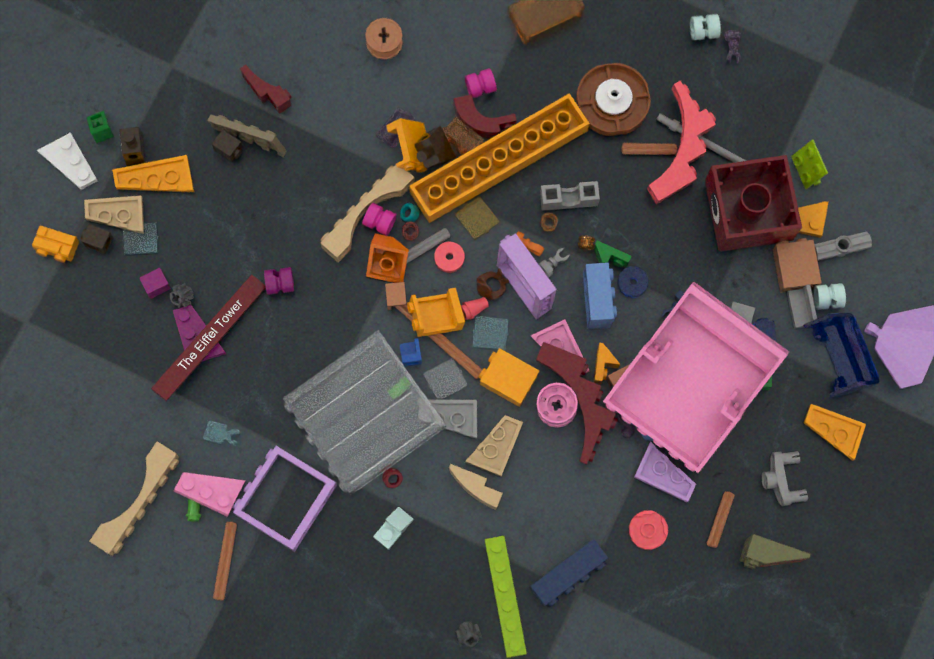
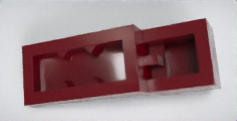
M247 65L240 68L243 78L262 104L269 100L279 114L291 106L290 99L292 97L287 89L283 90L280 85L276 87L268 84L256 76Z

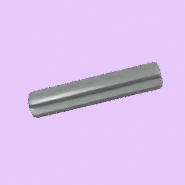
M443 228L408 249L407 263L450 238L449 231Z

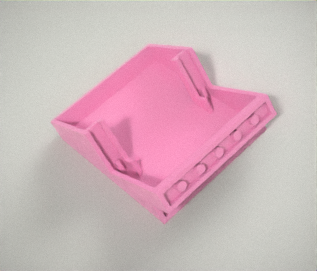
M693 282L603 402L606 403V407L612 412L616 411L622 415L621 418L625 422L632 423L638 427L637 430L641 434L648 435L654 439L653 442L657 446L666 448L673 458L682 460L689 470L699 473L740 420L745 409L786 358L789 351L697 283Z

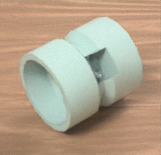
M718 14L706 15L705 18L703 16L691 17L690 31L692 39L701 40L705 36L708 39L719 38L720 20Z
M842 283L831 284L829 287L827 285H815L813 300L816 310L828 309L829 306L833 309L844 308L846 304L844 285Z

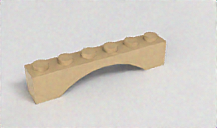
M396 165L390 166L385 172L386 175L373 184V189L369 193L365 192L361 196L360 202L356 206L353 205L347 211L348 215L343 220L339 219L335 223L334 229L330 233L327 232L321 238V248L339 263L351 250L354 230L372 203L378 204L393 197L403 196L409 189V186L415 183L412 174L402 168H397Z
M156 442L146 457V477L142 490L135 502L119 517L101 524L89 542L111 556L114 553L117 554L123 547L122 542L125 537H129L135 528L133 525L137 519L140 520L144 516L147 504H151L156 498L158 488L160 486L163 487L168 480L167 475L170 470H174L177 467L179 456L161 443Z

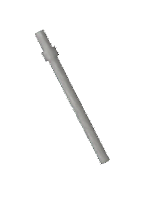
M659 114L657 118L659 122L669 126L670 130L678 131L682 134V125L679 121L671 120ZM702 136L698 137L705 142L707 148L730 161H746Z

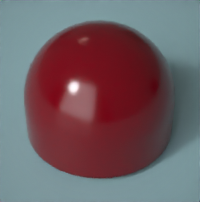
M388 468L384 471L382 479L387 487L396 488L402 483L403 476L398 469ZM396 474L397 481L395 483L388 482L389 477Z

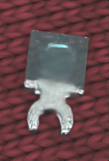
M208 420L203 439L223 445L225 439L231 445H237V441L231 440V436L233 434L240 435V432L236 429L227 431L228 425Z

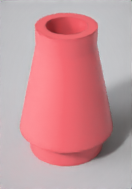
M485 297L463 302L461 305L465 320H472L489 307Z

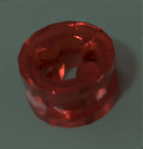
M414 222L405 223L402 227L403 237L410 241L415 240L419 235L418 225ZM409 227H412L413 231L416 230L412 235H408V232L406 233L405 231H408Z

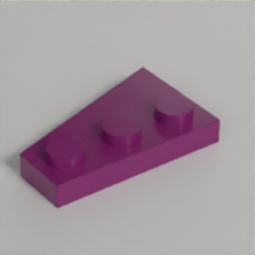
M192 305L173 310L184 350L206 327ZM218 343L203 361L225 355L226 352Z

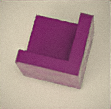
M160 268L140 277V281L150 299L171 289Z

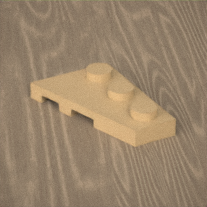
M142 196L84 200L86 220L144 234Z
M505 415L471 456L468 457L465 463L501 477L523 422Z

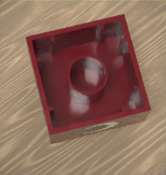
M787 155L711 166L705 179V185L719 252L775 244L781 241H793L802 229Z

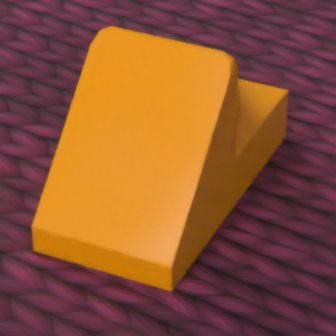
M599 343L597 349L593 383L601 385L602 381L607 378L608 369L604 367L619 368L620 363L604 343Z

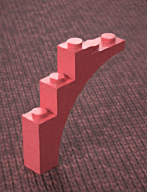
M681 81L675 83L672 87L682 117L680 146L671 166L661 177L647 187L656 205L697 180V172L689 164L704 156L707 152L705 142L698 137L712 130L716 125V119L712 112H708L707 109L700 112L696 100L691 99L688 87L685 84L683 85Z

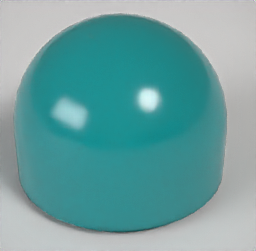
M406 203L402 206L400 217L403 221L411 223L419 218L420 212L416 205ZM411 209V214L406 217V210Z

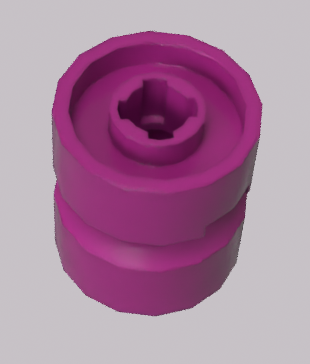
M291 267L280 268L279 271L275 269L264 270L267 295L278 294L279 290H282L283 293L294 292Z

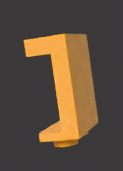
M400 118L386 125L389 133L398 134L403 160L396 163L397 168H402L405 171L414 170L417 173L426 171L427 168L423 162L417 159L418 152L415 148V143L426 133L424 123Z
M456 288L448 289L447 294L416 298V295H411L409 302H407L409 314L412 313L413 317L412 328L417 332L418 337L462 330L465 324Z

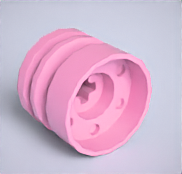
M557 382L548 384L540 391L537 397L538 415L550 427L559 428L568 425L573 421L577 413L578 401L576 394L566 384ZM558 402L560 403V407L562 409L558 408V410L555 411L554 406L552 405H556Z

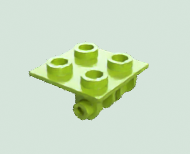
M814 140L808 142L791 156L805 189H808L813 184L814 186L820 184L822 177L828 174Z

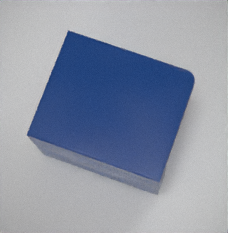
M418 338L414 339L415 342L400 344L403 367L422 364Z

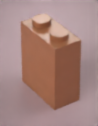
M802 238L796 240V242L781 241L775 245L773 255L780 293L803 289L805 285L809 284L811 289H814L815 285H821L814 240Z

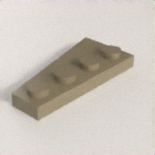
M210 114L208 122L215 130L220 132L224 130L235 138L239 135L242 140L249 144H252L254 141L267 151L274 149L278 152L277 155L284 157L287 152L276 137L277 135L272 131L267 130L264 132L253 125L248 127L238 120L233 122L222 115L217 117Z

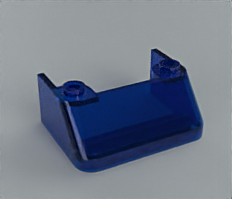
M829 313L803 325L804 329L813 328V336L816 340L825 342L838 377L835 378V383L833 384L835 391L830 393L831 397L845 396L879 384V375L853 314Z

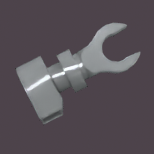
M564 248L558 249L553 258L550 257L547 261L543 260L538 264L548 278L552 276L553 269L557 267V264L568 260L569 255L564 258L559 255L564 251Z

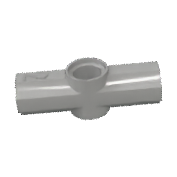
M863 232L850 236H840L834 240L814 244L817 261L836 256L843 257L849 253L871 248L872 240L870 234ZM838 243L844 244L846 249L839 248Z

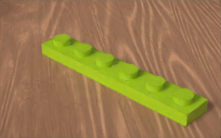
M505 537L485 539L506 656L509 658L525 655L527 652Z

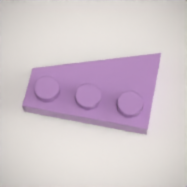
M652 442L649 443L634 478L682 501L688 502L696 483L681 469L677 468Z

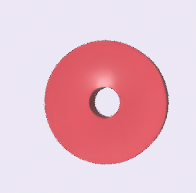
M444 242L437 247L434 260L436 266L441 271L453 273L458 271L464 264L465 254L462 247L457 243ZM452 255L453 258L451 260H448L446 256Z

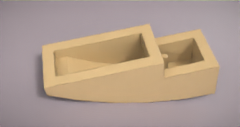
M450 464V473L466 492L484 505L494 510L497 509L502 493L486 487L487 478Z

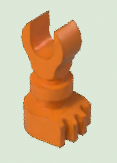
M518 231L516 235L524 246L533 254L541 256L545 248L530 242L528 238L524 239L525 234Z

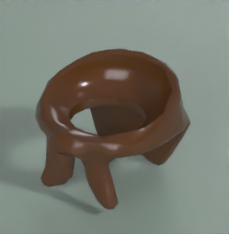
M500 268L497 273L492 271L486 272L476 280L477 291L486 300L498 299L506 291V284L509 283V280L502 276ZM489 278L497 279L500 283L499 290L492 291L491 287L486 284V280Z

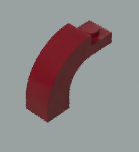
M472 94L453 98V106L459 122L467 131L476 136L491 139L500 134V130L505 131L517 123L515 114L497 118H488L481 115L475 108Z

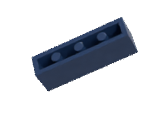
M593 539L531 585L530 589L543 607L547 604L551 607L559 601L558 596L563 592L567 595L574 590L575 587L573 585L578 581L583 583L590 578L591 575L589 573L596 569L598 572L606 566L605 561L608 557L595 539Z

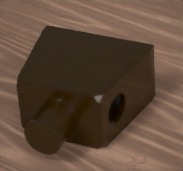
M441 126L424 133L415 143V148L418 152L417 159L423 162L426 168L442 165L456 158Z
M140 128L120 129L121 150L127 167L146 163L143 132Z

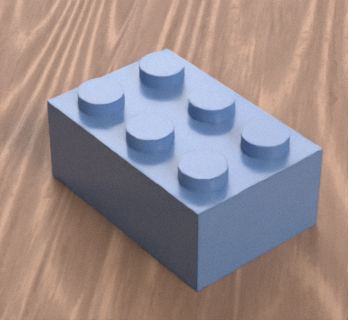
M609 263L585 265L583 285L587 329L610 328L612 322H615V317H617L616 306H613L615 289L611 287L613 269H609Z

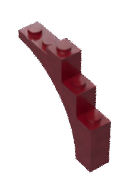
M543 342L536 361L558 374L572 388L579 402L585 427L584 448L580 462L587 465L588 461L592 462L596 451L593 450L595 443L599 444L603 436L600 430L609 431L610 428L614 429L618 418L614 417L616 412L595 404V401H600L603 391L600 390L601 385L580 377L581 374L585 376L589 366L586 364V358Z

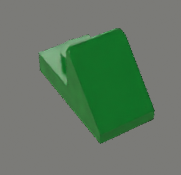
M598 240L595 243L594 251L599 263H608L611 260L614 265L627 268L632 257L631 255Z

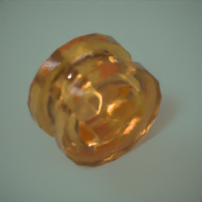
M549 212L542 216L541 227L545 231H553L557 227L558 218L554 213ZM546 218L549 220L550 218L553 219L552 226L545 224Z
M579 236L578 240L580 243H578V248L585 250L594 249V237Z

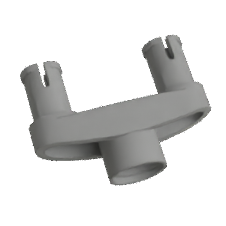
M798 451L789 453L772 452L770 471L762 473L764 489H773L781 506L791 505V503L806 502L808 500V495L802 496L807 494L806 489L788 490L784 465L800 463V457H797L799 456Z

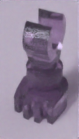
M740 31L725 32L724 39L730 42L728 44L730 48V53L727 56L728 63L731 62L732 55L737 57V63L740 61L741 55L738 51V42L741 41L742 33Z

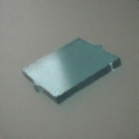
M157 222L144 223V234L123 229L124 255L158 253L157 240H159V236L157 235Z
M475 316V325L472 330V347L506 350V340L509 336V333H507L509 319Z

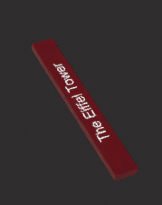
M251 274L154 384L151 390L167 402L266 289V285Z

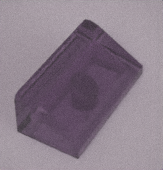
M398 108L376 134L380 140L392 148H395L399 143L398 134L389 133L386 125L400 118L416 121L411 113L401 108Z

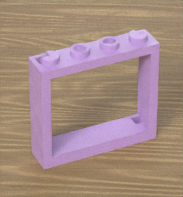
M516 233L512 236L507 235L499 244L497 267L501 269L502 274L509 280L510 285L534 318L538 319L552 309L557 289Z
M276 446L274 450L270 449L267 453L265 464L257 468L254 474L256 476L254 481L246 485L243 498H239L235 502L233 513L295 552L337 484ZM278 456L325 483V486L290 540L243 512Z

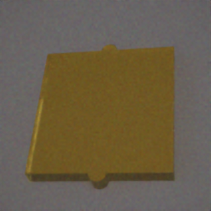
M480 196L471 203H466L464 208L455 213V216L474 240L485 232L488 233L489 229L499 223L497 217Z

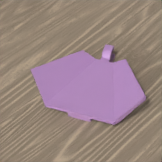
M934 305L890 314L881 329L871 322L867 324L864 332L877 338L874 350L898 387L903 389L921 384L934 356Z

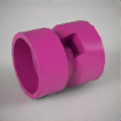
M490 68L480 71L479 75L472 73L464 77L469 95L472 94V98L482 96L483 92L489 94L497 91L496 82Z
M372 203L364 216L362 225L370 229L376 227L379 233L387 236L395 223L397 214L390 210L383 212V207Z

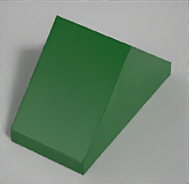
M104 111L86 117L91 135L96 143L114 137Z

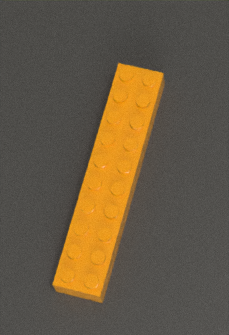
M569 93L409 186L410 194L427 221L431 223L586 133L590 123Z

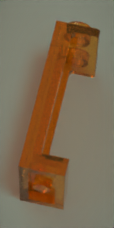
M520 0L508 6V15L525 44L531 41V36L576 15L582 17L585 7L582 0Z

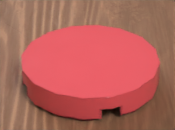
M654 511L637 513L629 525L631 541L637 547L644 550H653L660 547L668 535V525L665 519Z

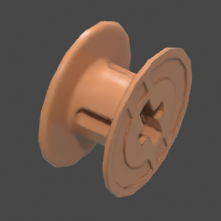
M387 18L376 19L370 23L365 36L367 49L371 55L384 60L396 56L403 44L400 26L392 19ZM382 35H386V43H382Z

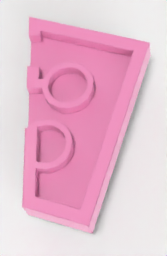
M565 319L531 335L540 346H542L543 342L583 357Z

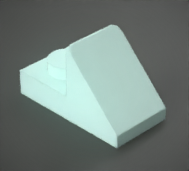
M398 507L386 518V522L373 537L389 550L414 519Z

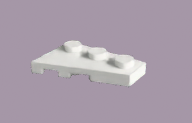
M71 133L37 150L39 154L45 157L79 189L82 190L98 181Z

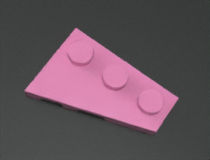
M183 472L174 492L228 517L245 480Z

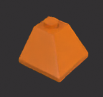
M375 233L370 246L366 277L394 283L404 282L409 250L394 237Z

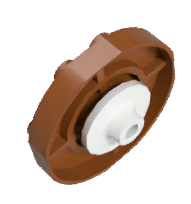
M621 63L598 65L592 68L580 81L576 94L577 105L590 123L589 128L606 136L628 134L637 129L645 120L651 103L646 80L638 71Z

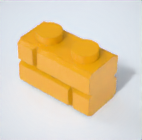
M40 225L32 247L40 256L47 257V255L54 256L55 260L65 263V260L70 262L73 260L79 240L76 236Z

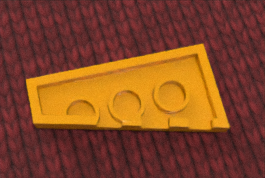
M187 155L112 169L115 187L118 190L194 192Z

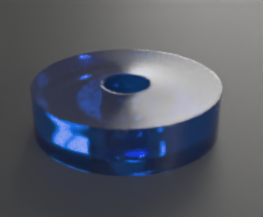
M627 267L618 277V288L627 297H639L648 287V276L639 267ZM631 279L636 281L635 285L630 283Z

